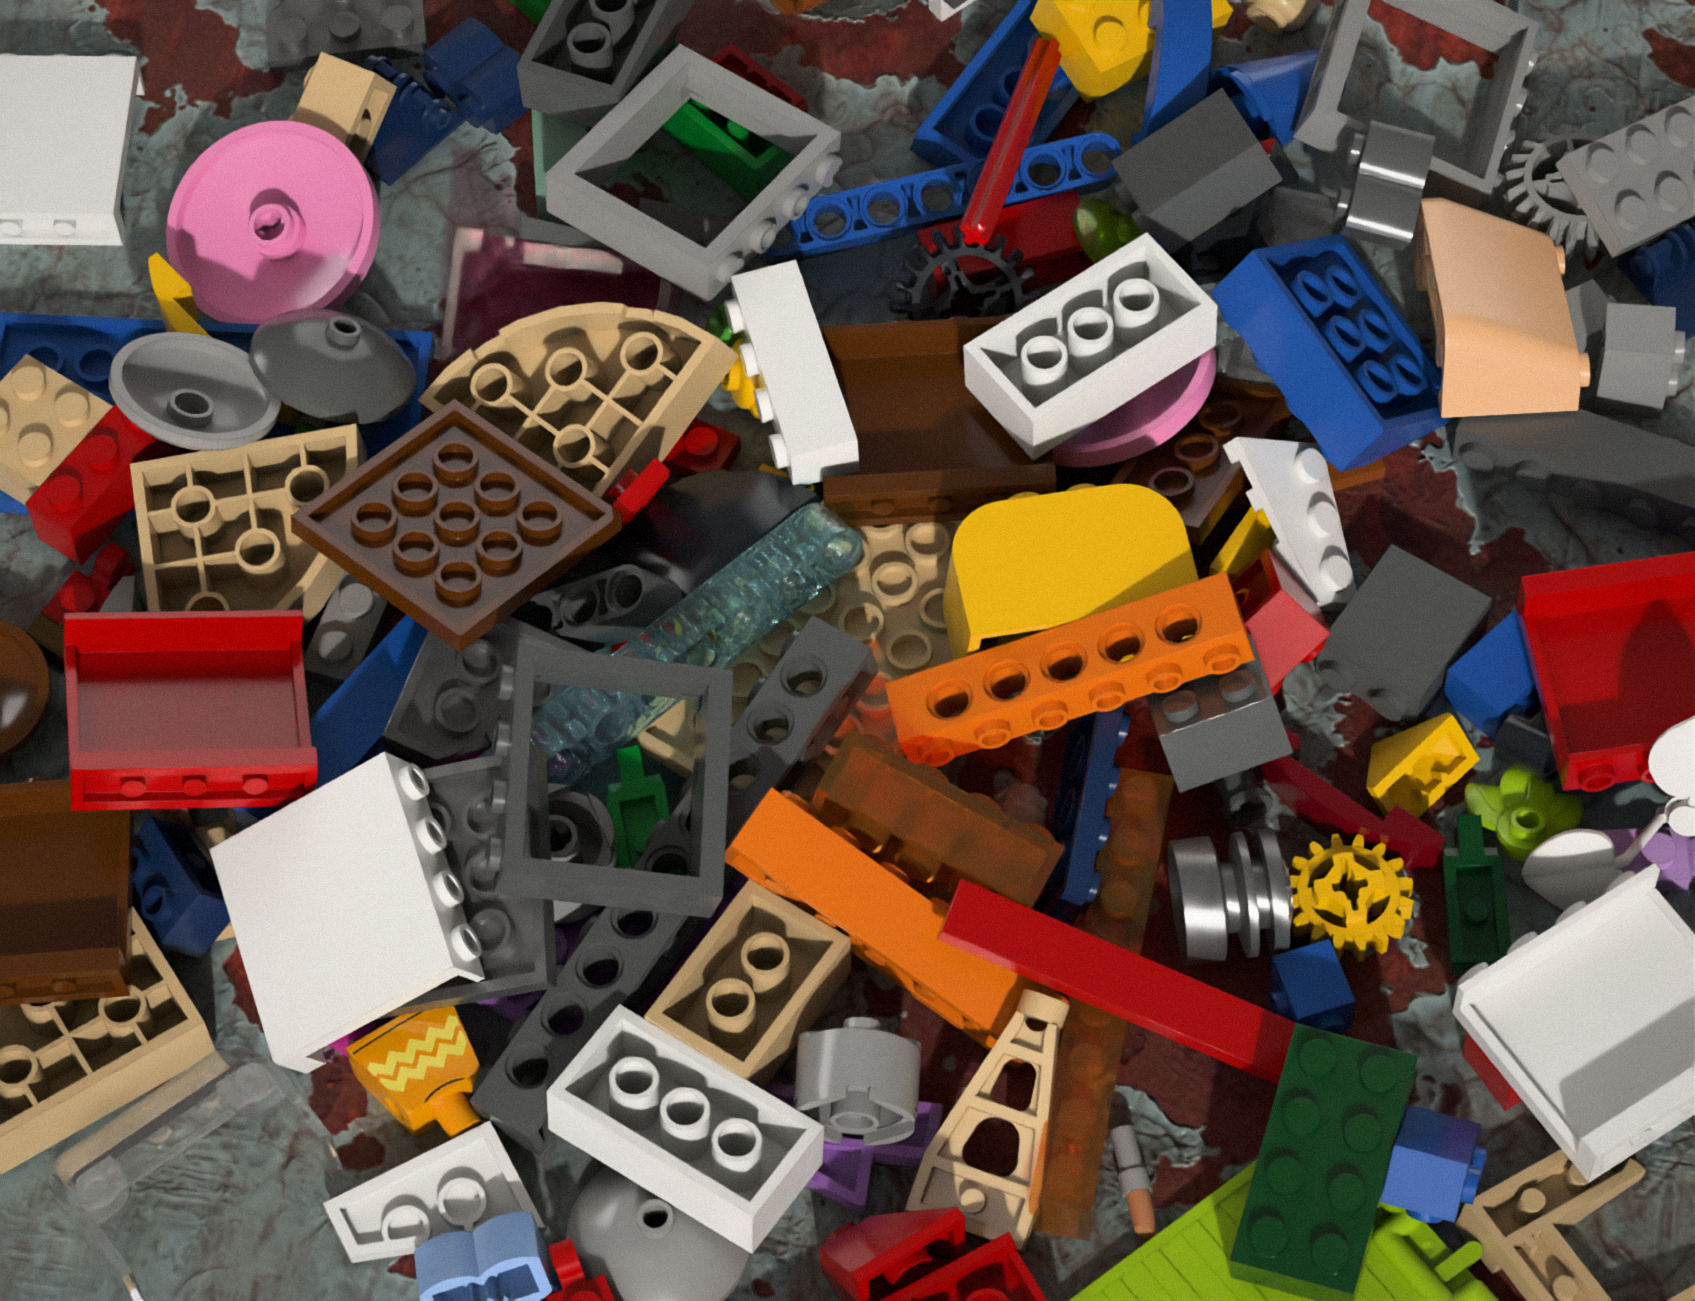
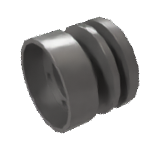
M1272 828L1259 829L1254 832L1253 858H1250L1247 842L1242 832L1231 834L1228 861L1221 862L1218 860L1215 847L1209 836L1170 840L1168 842L1167 856L1171 903L1178 946L1184 966L1226 960L1228 933L1238 932L1240 943L1247 958L1259 956L1260 929L1264 931L1271 955L1289 951L1290 926L1293 919L1292 888L1287 863L1282 857Z

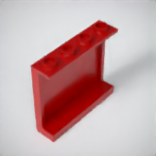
M1695 551L1521 576L1516 610L1563 791L1582 788L1584 791L1596 792L1605 790L1615 783L1634 780L1656 783L1649 771L1648 764L1650 750L1654 742L1670 727L1695 715Z
M303 610L64 613L63 655L71 811L287 806L316 790L318 759L317 749L312 747L302 652Z

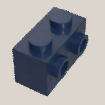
M150 816L134 836L132 905L161 951L168 954L179 952L202 958L231 921L212 857L194 828Z

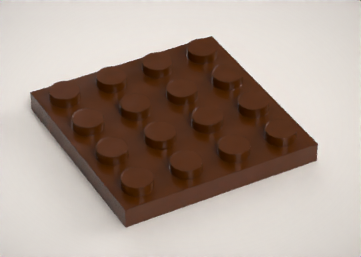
M456 399L447 403L291 515V532L458 652L463 651L622 530L621 512Z

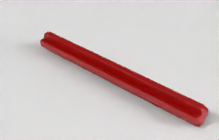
M1039 37L1034 40L959 225L960 230L963 232L961 239L967 245L976 242L983 246L989 242L1062 57L1058 51L1060 43L1053 37L1048 41Z

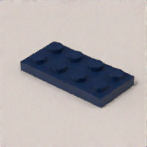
M1125 703L1112 711H1096L1078 717L1067 734L1038 882L1046 889L1033 910L1071 926L1074 925L1080 907L1084 903L1090 905L1093 902L1100 884L1101 870L1094 868L1096 852L1103 849L1111 826V817L1104 815L1107 798L1110 799L1117 788L1121 773V765L1114 763L1116 747H1120L1123 744L1130 725L1131 715L1123 711Z

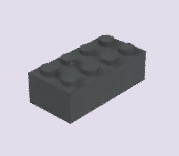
M552 0L516 66L523 107L593 128L664 60L695 0Z

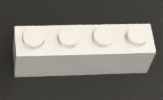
M792 260L731 276L733 299L724 301L726 316L732 334L742 332L745 344L739 345V353L747 378L756 376L760 389H756L753 392L761 423L771 421L775 434L769 435L768 438L776 468L786 467L792 484H801L803 486L823 481V477L843 476L859 472L858 439L797 261Z

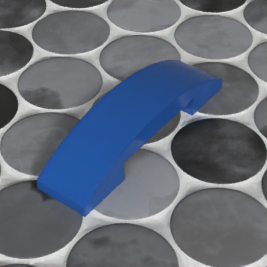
M1152 0L1148 28L1156 30L1142 129L1141 132L1132 134L1130 148L1206 98L1212 49L1211 0Z

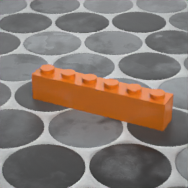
M771 787L759 800L725 848V862L749 879L851 938V952L988 1051H991L1016 1013L1024 989L1036 991L1067 1004L1069 1003V1000L1060 995L1057 990L936 939L949 904L936 897H930L929 900L909 886L911 880L902 870L888 862L882 861L880 864L860 851L862 845L852 834L837 826H832L831 828L825 826L810 815L812 809L808 803L790 791L783 790L779 793ZM1031 1019L1027 1021L1029 1029L1035 1032L1043 1031L1047 1027V1025ZM1013 1059L1006 1064L1016 1070L1027 1062Z

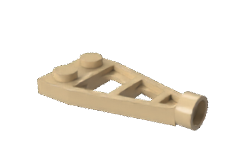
M1023 990L1016 1013L926 1148L904 1210L911 1212L958 1207L965 1218V1232L990 1241L1009 1232L1015 1241V1248L1021 1252L1025 1251L1045 1193L1059 1034L1069 1011V1004L1036 991ZM1031 1019L1045 1024L1047 1027L1043 1031L1035 1032L1029 1029L1027 1021ZM1013 1059L1030 1063L1036 1070L1031 1103L1024 1111H1018L995 1103L991 1097L992 1089L1004 1065ZM996 1117L1011 1122L1019 1133L1018 1163L1013 1173L1005 1177H999L970 1167L963 1158L964 1145L978 1124L988 1118Z

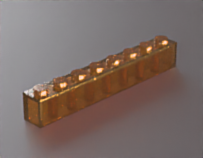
M1121 767L1117 788L1108 801L1106 816L1111 817L1109 835L1103 849L1098 852L1095 867L1101 870L1100 884L1093 902L1090 905L1088 904L1083 931L1144 957L1172 814L1174 777ZM1070 996L1068 1002L1070 1008L1065 1019L1055 1068L1048 1122L1045 1121L1029 1198V1214H1034L1032 1231L1090 1241L1131 1022Z

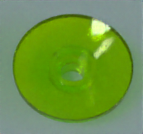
M1088 198L1083 200L1074 209L1073 226L1076 236L1094 264L1143 235L1130 213L1126 214L1105 200Z

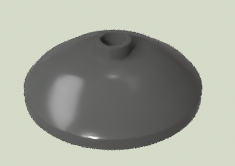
M302 308L287 311L264 321L254 332L250 343L249 362L253 373L260 383L282 402L320 419L347 424L381 422L401 413L409 405L416 387L414 367L401 346L382 329L348 313L321 308Z

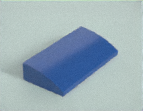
M1019 0L918 128L909 149L910 151L938 168L987 157L1034 40L1039 37L1042 38L1029 19L1038 0ZM1060 64L1057 67L1026 148L1045 144L1081 97Z

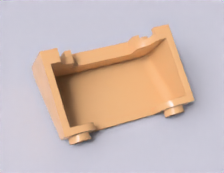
M1442 197L1421 199L1416 221L1414 278L1417 292L1428 291L1437 337L1435 360L1437 367H1442L1441 391H1438L1441 418L1578 411L1580 387H1589L1590 362L1587 352H1578L1562 281L1565 277V253L1563 246H1554L1552 236Z

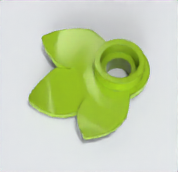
M1512 766L1502 775L1500 786L1468 783L1464 792V801L1469 815H1481L1482 827L1495 831L1503 852L1518 861L1525 862L1535 848L1554 835L1576 829L1583 817L1581 797L1564 793L1554 794L1552 783H1545Z

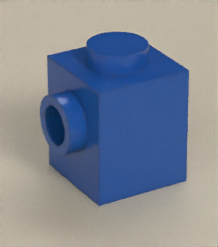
M1330 939L1272 956L1270 985L1273 991L1268 992L1271 1012L1298 1024L1339 1035L1344 1034L1346 1029L1352 1028L1356 1001Z

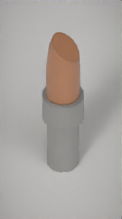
M1123 1125L1110 1131L1120 1172L1117 1177L1122 1197L1126 1198L1135 1233L1141 1239L1149 1241L1157 1235L1155 1212L1150 1195L1152 1186L1148 1170L1143 1167L1134 1126Z

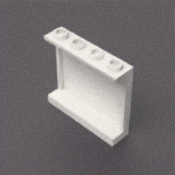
M0 54V244L123 246L125 225L119 207L136 95H145L146 90L136 56H121L117 54L105 56Z
M382 752L209 849L273 1063L305 1074L326 1064L322 1051L323 1047L459 975L475 982L485 979L479 956L482 953L481 944L476 933L467 923L461 902L464 900V892L459 880L450 871L443 850L447 845L446 837L439 823L433 818L426 797L429 794L427 779L417 765L387 752Z
M1655 863L1638 874H1635L1633 871L1621 874L1607 886L1604 895L1588 905L1584 901L1573 904L1558 917L1556 925L1540 935L1534 931L1523 935L1511 945L1505 957L1490 966L1486 962L1475 965L1457 983L1458 988L1452 1010L1453 1015L1588 1183L1695 1115V934L1655 888L1660 869Z

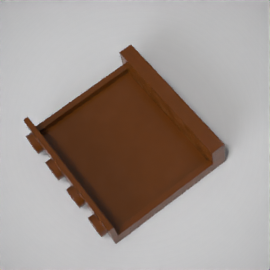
M1015 313L1005 316L975 318L955 316L949 319L923 321L900 319L889 323L872 324L840 323L835 326L819 327L858 439L860 467L859 472L843 476L823 477L827 528L963 521L977 508L992 502L1008 500L1018 493L1035 492L1039 495L1057 493L1053 449L1033 461L965 386L963 346Z
M33 777L25 780L23 783L0 784V1006L130 996L135 810L71 811L69 779L53 780L46 777Z

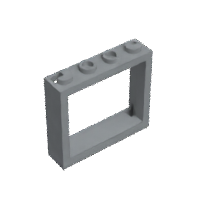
M1371 0L1335 1L1293 133V138L1343 161L1346 160L1353 132L1362 133L1366 124L1338 112L1337 108ZM1381 0L1499 56L1466 171L1432 155L1422 193V198L1442 197L1477 209L1483 202L1490 204L1496 188L1503 181L1504 177L1502 173L1498 172L1500 162L1505 159L1515 140L1516 131L1510 129L1512 120L1521 111L1528 95V89L1522 87L1524 78L1531 72L1539 56V53H1536V49L1533 47L1540 23L1493 0Z
M679 44L546 173V209L552 215L704 302L709 303L731 282V276L741 274L743 268L757 253L764 254L771 247L777 233L790 220L795 221L802 216L810 199L823 186L827 188L832 185L833 176L839 171V166L843 163L840 158L841 132ZM690 98L796 156L706 248L599 188Z

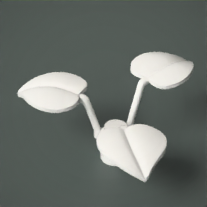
M1695 715L1667 729L1657 738L1650 750L1648 759L1649 771L1656 784L1669 795L1666 806H1660L1656 809L1654 818L1623 854L1615 857L1612 840L1601 831L1572 829L1558 833L1535 848L1526 859L1521 876L1529 887L1563 911L1579 901H1584L1588 905L1604 895L1607 886L1623 874L1619 868L1628 866L1664 823H1668L1676 833L1682 836H1695Z

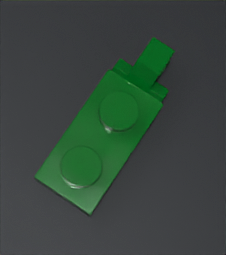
M639 745L616 749L621 782L608 784L609 793H606L608 811L613 822L618 850V867L626 869L629 866L634 868L646 851V841L652 828L659 820L663 818L668 820L671 815L668 793L661 774L647 776L644 756L641 755ZM671 870L667 874L682 875V870Z

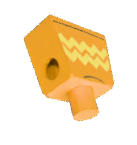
M454 1006L399 1015L346 1047L352 1071L357 1080L411 1135L421 1136L440 1124L449 1139L452 1140L483 1124V1121L469 1101L473 1096V1084L482 1069Z

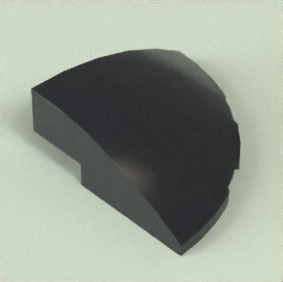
M721 469L702 472L682 478L678 482L660 489L622 532L616 533L600 547L623 565L633 564L676 582L682 594L681 609L708 629L742 583L748 588L752 586L796 533L821 500V497L801 484L793 485L790 479L765 471H726Z

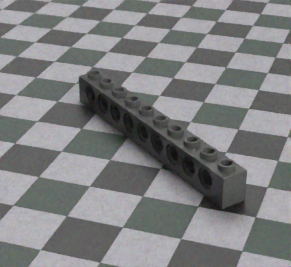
M814 615L810 617L802 630L795 629L788 636L780 652L781 660L769 677L762 676L757 680L748 695V707L735 724L731 723L728 785L735 777L740 775H751L755 778L744 789L732 790L728 788L725 848L759 800L771 787L779 793L783 790L792 793L796 791L878 673L872 648ZM818 681L821 683L819 688L810 694L802 695L794 692L803 682ZM780 727L788 730L786 735L778 741L765 742L761 740L762 736L772 728ZM693 773L682 787L678 806L668 820L663 818L655 824L648 835L646 851L634 868L629 866L626 869L665 874L671 870L680 869L687 872L686 876H688ZM725 862L723 894L739 872L727 862ZM608 906L605 907L600 916H592L581 929L577 939L578 947L565 965H557V987L542 990L543 997L531 1014H523L514 1023L507 1038L508 1046L495 1064H487L478 1074L472 1087L473 1096L469 1101L479 1117L485 1122L491 1121L494 1128L541 1156L555 1136V1133L548 1130L547 1090L619 1004L637 1015L641 1013L706 918ZM644 918L653 920L651 927L645 933L638 936L626 934L627 928L634 921ZM606 967L618 969L616 977L611 982L605 985L591 984L593 976L599 970ZM572 1016L584 1018L581 1027L576 1032L569 1035L557 1034L558 1026L566 1018ZM541 1065L549 1067L547 1075L541 1082L534 1085L522 1084L524 1074L532 1067Z

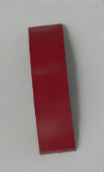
M1284 726L1293 753L1256 767L1269 787L1291 811L1314 830L1330 840L1332 834H1338L1342 839L1343 845L1352 846L1357 834L1363 835L1365 849L1372 850L1381 842L1386 844L1384 860L1388 862L1401 857L1404 861L1403 869L1434 873L1439 868L1445 842L1444 836L1398 804L1395 805L1383 820L1372 814L1299 763L1301 737Z

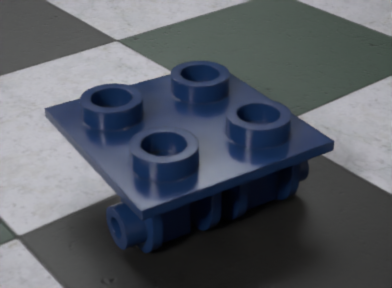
M371 55L365 59L361 67L378 74L397 86V89L363 166L388 186H391L462 125L466 119L444 100L437 97L425 88L424 85L392 63L387 57Z
M1694 219L1688 223H1682L1675 230L1664 233L1661 238L1646 246L1637 248L1634 253L1617 261V266L1652 306L1676 307L1675 330L1685 331V341L1695 336Z

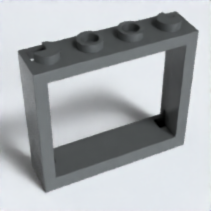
M518 644L510 663H501L499 683L496 688V699L506 701L505 718L504 720L496 721L492 742V755L502 757L501 777L492 778L488 800V812L490 814H498L497 835L489 834L484 858L487 859L486 870L494 871L493 894L711 918L723 899L733 670ZM534 681L697 701L688 876L523 857Z

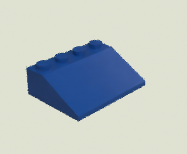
M1335 234L1252 250L1210 292L1221 308L1220 312L1224 321L1231 328L1238 331L1253 352V359L1256 365L1272 378L1285 396V403L1290 412L1303 421L1318 442L1319 452L1339 472L1369 465L1460 418H1441L1438 391H1441L1442 369L1437 367L1434 358L1343 235Z

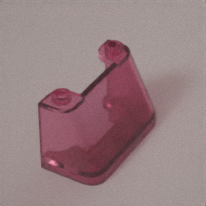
M456 226L439 359L447 364H451L468 349L471 348L475 351L485 342L500 335L498 330L514 321L559 306L611 302L622 303L627 307L646 308L653 311L656 309L678 316L683 289L617 251L520 241L514 236H505L503 239L485 236L484 229Z

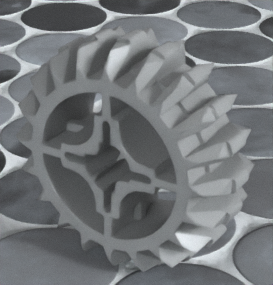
M1562 123L1557 130L1556 136L1542 129L1536 137V142L1524 140L1523 145L1519 148V154H1512V158L1508 162L1506 176L1503 177L1501 187L1504 216L1511 217V222L1551 235L1554 246H1563L1567 264L1574 257V254H1583L1587 261L1591 263L1596 257L1597 250L1610 258L1612 257L1555 165L1564 155L1609 135L1607 129L1598 136L1589 134L1586 123L1575 133H1571Z

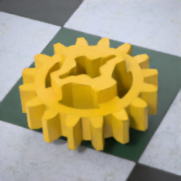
M1332 834L1331 846L1326 850L1315 841L1309 843L1308 860L1299 856H1295L1292 860L1290 881L1293 897V936L1300 937L1309 933L1311 935L1310 945L1330 939L1338 960L1342 957L1344 950H1352L1358 962L1364 961L1366 947L1370 945L1380 954L1387 952L1388 935L1401 939L1405 930L1406 922L1404 920L1411 919L1414 901L1409 899V897L1412 895L1413 880L1412 878L1401 877L1404 861L1401 857L1388 862L1384 860L1386 844L1382 842L1372 850L1365 849L1364 837L1360 834L1356 835L1352 846L1343 845L1342 839L1338 834ZM1328 871V874L1325 876V878L1317 879L1320 875ZM1341 885L1344 888V892L1340 891ZM1351 903L1356 904L1355 910H1353ZM1381 915L1375 921L1367 924L1371 916Z

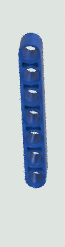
M1098 132L1026 148L1003 208L1074 189L1078 196H1082L1110 187L1118 175L1112 163L1108 171L1095 174L1089 172L1084 167L1082 156L1089 151H1100L1111 162L1123 154L1118 141L1111 135ZM986 158L811 198L802 216L795 221L790 220L784 226L792 235L791 241L787 246L781 249L769 248L764 254L757 253L756 256L763 263L771 266L792 260L800 262L915 235L918 230L929 228L941 221L960 220L963 218L975 188V182L979 178ZM1037 163H1046L1056 170L1058 180L1052 185L1040 186L1031 180L1028 170ZM940 188L950 195L952 204L945 210L933 211L923 204L921 196L926 190ZM886 200L896 206L899 214L894 221L888 224H880L869 216L868 208L876 201ZM824 213H835L844 220L845 228L838 235L825 236L816 230L815 220Z

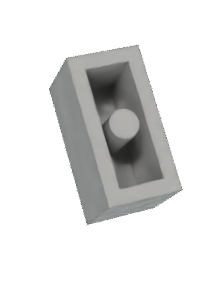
M1607 302L1594 367L1593 413L1661 417L1665 397L1676 395L1678 365H1682L1684 360L1685 331L1675 330L1676 307Z

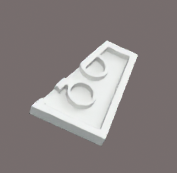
M1236 437L1224 444L1223 448L1231 464L1240 461L1253 487L1245 493L1254 511L1264 510L1277 536L1272 546L1276 556L1321 611L1342 612L1357 592L1328 466L1326 459L1319 452L1317 443Z
M491 1121L323 1203L324 1209L351 1263L414 1254V1251L421 1244L436 1236L457 1231L473 1232L484 1222L499 1215L512 1212H532L540 1233H546L545 1226Z

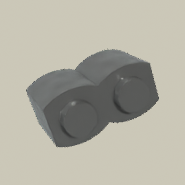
M1374 120L1368 122L1362 133L1353 132L1345 164L1354 166L1350 186H1340L1333 210V217L1341 219L1339 235L1404 251L1411 243L1423 188L1432 158L1435 136Z

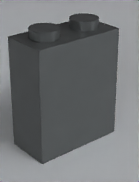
M1223 88L1111 161L1122 179L1113 187L1131 213L1132 218L1143 234L1147 232L1153 239L1158 236L1169 254H1172L1283 180Z
M1391 544L1329 629L1331 634L1326 638L1325 646L1317 655L1316 674L1322 676L1323 680L1336 691L1342 693L1350 692L1372 704L1373 708L1383 717L1392 721L1400 720L1411 727L1416 726L1421 722L1445 688L1447 670L1477 643L1487 629L1492 598Z

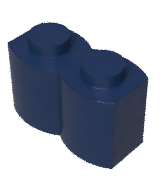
M473 17L467 18L422 52L426 70L423 73V78L429 89L437 97L443 99L447 96L451 101L458 104L461 114L473 127L479 128L482 126L487 131L497 135L530 110V108L523 107L516 67L522 55L514 49L505 46L479 20Z

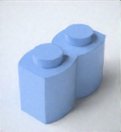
M512 1212L499 1215L484 1222L473 1232L457 1231L445 1233L424 1242L414 1251L420 1301H540L553 1291L546 1245L532 1212Z

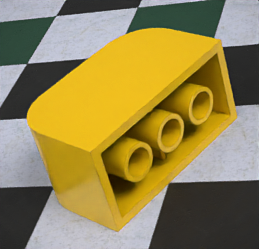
M1085 483L1072 486L1064 492L1039 495L1035 492L1018 493L1008 500L992 502L971 512L958 527L953 540L942 609L953 659L956 660L1199 579L1184 522L1171 502L1154 490L1140 485L1113 484L1096 487L1093 484ZM1194 635L1185 636L1179 639L1176 643L1185 642L1191 639ZM1136 654L1127 655L1123 657L1119 662L1127 661L1133 658Z

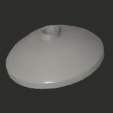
M155 333L129 342L115 355L108 378L113 400L132 423L154 438L191 450L224 451L253 443L265 436L273 428L281 406V400L271 394L253 373L248 353L224 341L193 333Z
M609 1166L594 1176L579 1194L573 1205L567 1225L566 1239L571 1237L586 1280L604 1274L614 1301H725L741 1281L751 1254ZM659 1214L667 1218L665 1224L658 1228H651L645 1224L646 1220L652 1215Z

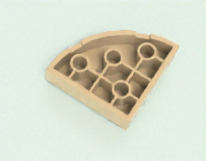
M611 302L559 306L518 319L498 330L500 335L485 342L475 351L471 348L468 349L443 370L418 401L435 413L447 403L456 399L612 506L615 500L608 494L611 489L631 468L639 475L655 457L661 463L739 358V355L719 338L684 318L656 309L653 311L646 308L627 307L622 303Z
M357 424L255 441L230 450L198 451L131 463L130 471L148 612L303 610V630L324 607L346 571L291 532V515L367 461V449Z
M133 905L130 996L0 1006L1 1175L216 1053L204 1020Z

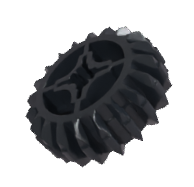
M954 225L952 229V243L947 244L943 233L940 230H934L931 232V239L936 249L929 252L926 246L919 241L912 245L914 252L922 258L916 266L907 259L901 258L899 260L898 266L911 275L908 282L900 279H892L890 281V288L897 292L905 293V299L889 302L888 310L897 314L906 313L907 317L903 319L912 321L940 320L955 316H966L957 307L951 308V300H958L953 296L959 290L956 282L970 294H976L977 296L976 302H970L974 305L973 309L969 311L971 318L984 317L988 306L994 301L1001 299L1000 295L1007 292L1005 316L1022 310L1023 302L1038 300L1040 292L1032 288H1021V284L1035 277V272L1030 267L1021 268L1016 271L1013 269L1024 257V253L1020 249L1015 248L1001 256L1007 245L1006 237L997 234L988 247L976 242L967 245L961 239L963 232L960 230L959 225ZM977 256L987 259L995 265L1001 276L992 280L985 278L975 282L969 281L964 271L959 267L956 257ZM940 265L944 282L943 291L938 298L928 303V307L920 310L923 286L929 275Z

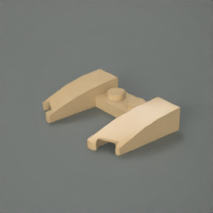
M1560 1149L1474 1198L1473 1205L1465 1203L1455 1227L1467 1242L1477 1241L1481 1244L1483 1252L1480 1259L1491 1274L1503 1269L1526 1301H1612L1560 1233L1642 1179L1646 1170L1640 1163L1629 1158L1622 1171L1615 1173L1612 1170H1608L1588 1183L1568 1156ZM1695 1285L1667 1301H1695Z

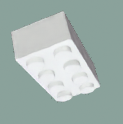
M1146 232L963 346L965 386L1034 461L1215 347L1217 305Z
M621 1004L615 1008L547 1090L548 1130L751 1254L754 1253L823 1163L824 1126Z

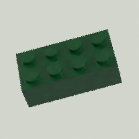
M1295 1023L1230 1257V1277L1315 1301L1356 1300L1381 1207L1380 1201L1393 1147L1405 1117L1415 1080L1418 1055Z

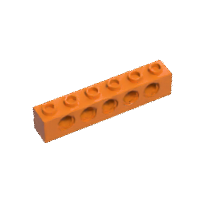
M1225 571L886 682L884 685L899 744L915 771L924 767L943 766L955 757L982 748H998L1013 738L1038 730H1053L1063 726L1068 720L1096 711H1112L1127 701L1151 693H1167L1177 689L1182 683L1210 674L1229 673L1239 665L1255 660V656L1237 598ZM1194 635L1191 639L1185 642L1176 643L1179 639L1185 636ZM1136 654L1133 658L1127 661L1119 662L1123 657L1127 655ZM1079 672L1075 677L1063 680L1067 675ZM1017 691H1022L1019 695L1010 699H1006V697L1010 694ZM965 709L960 715L949 718L954 712Z

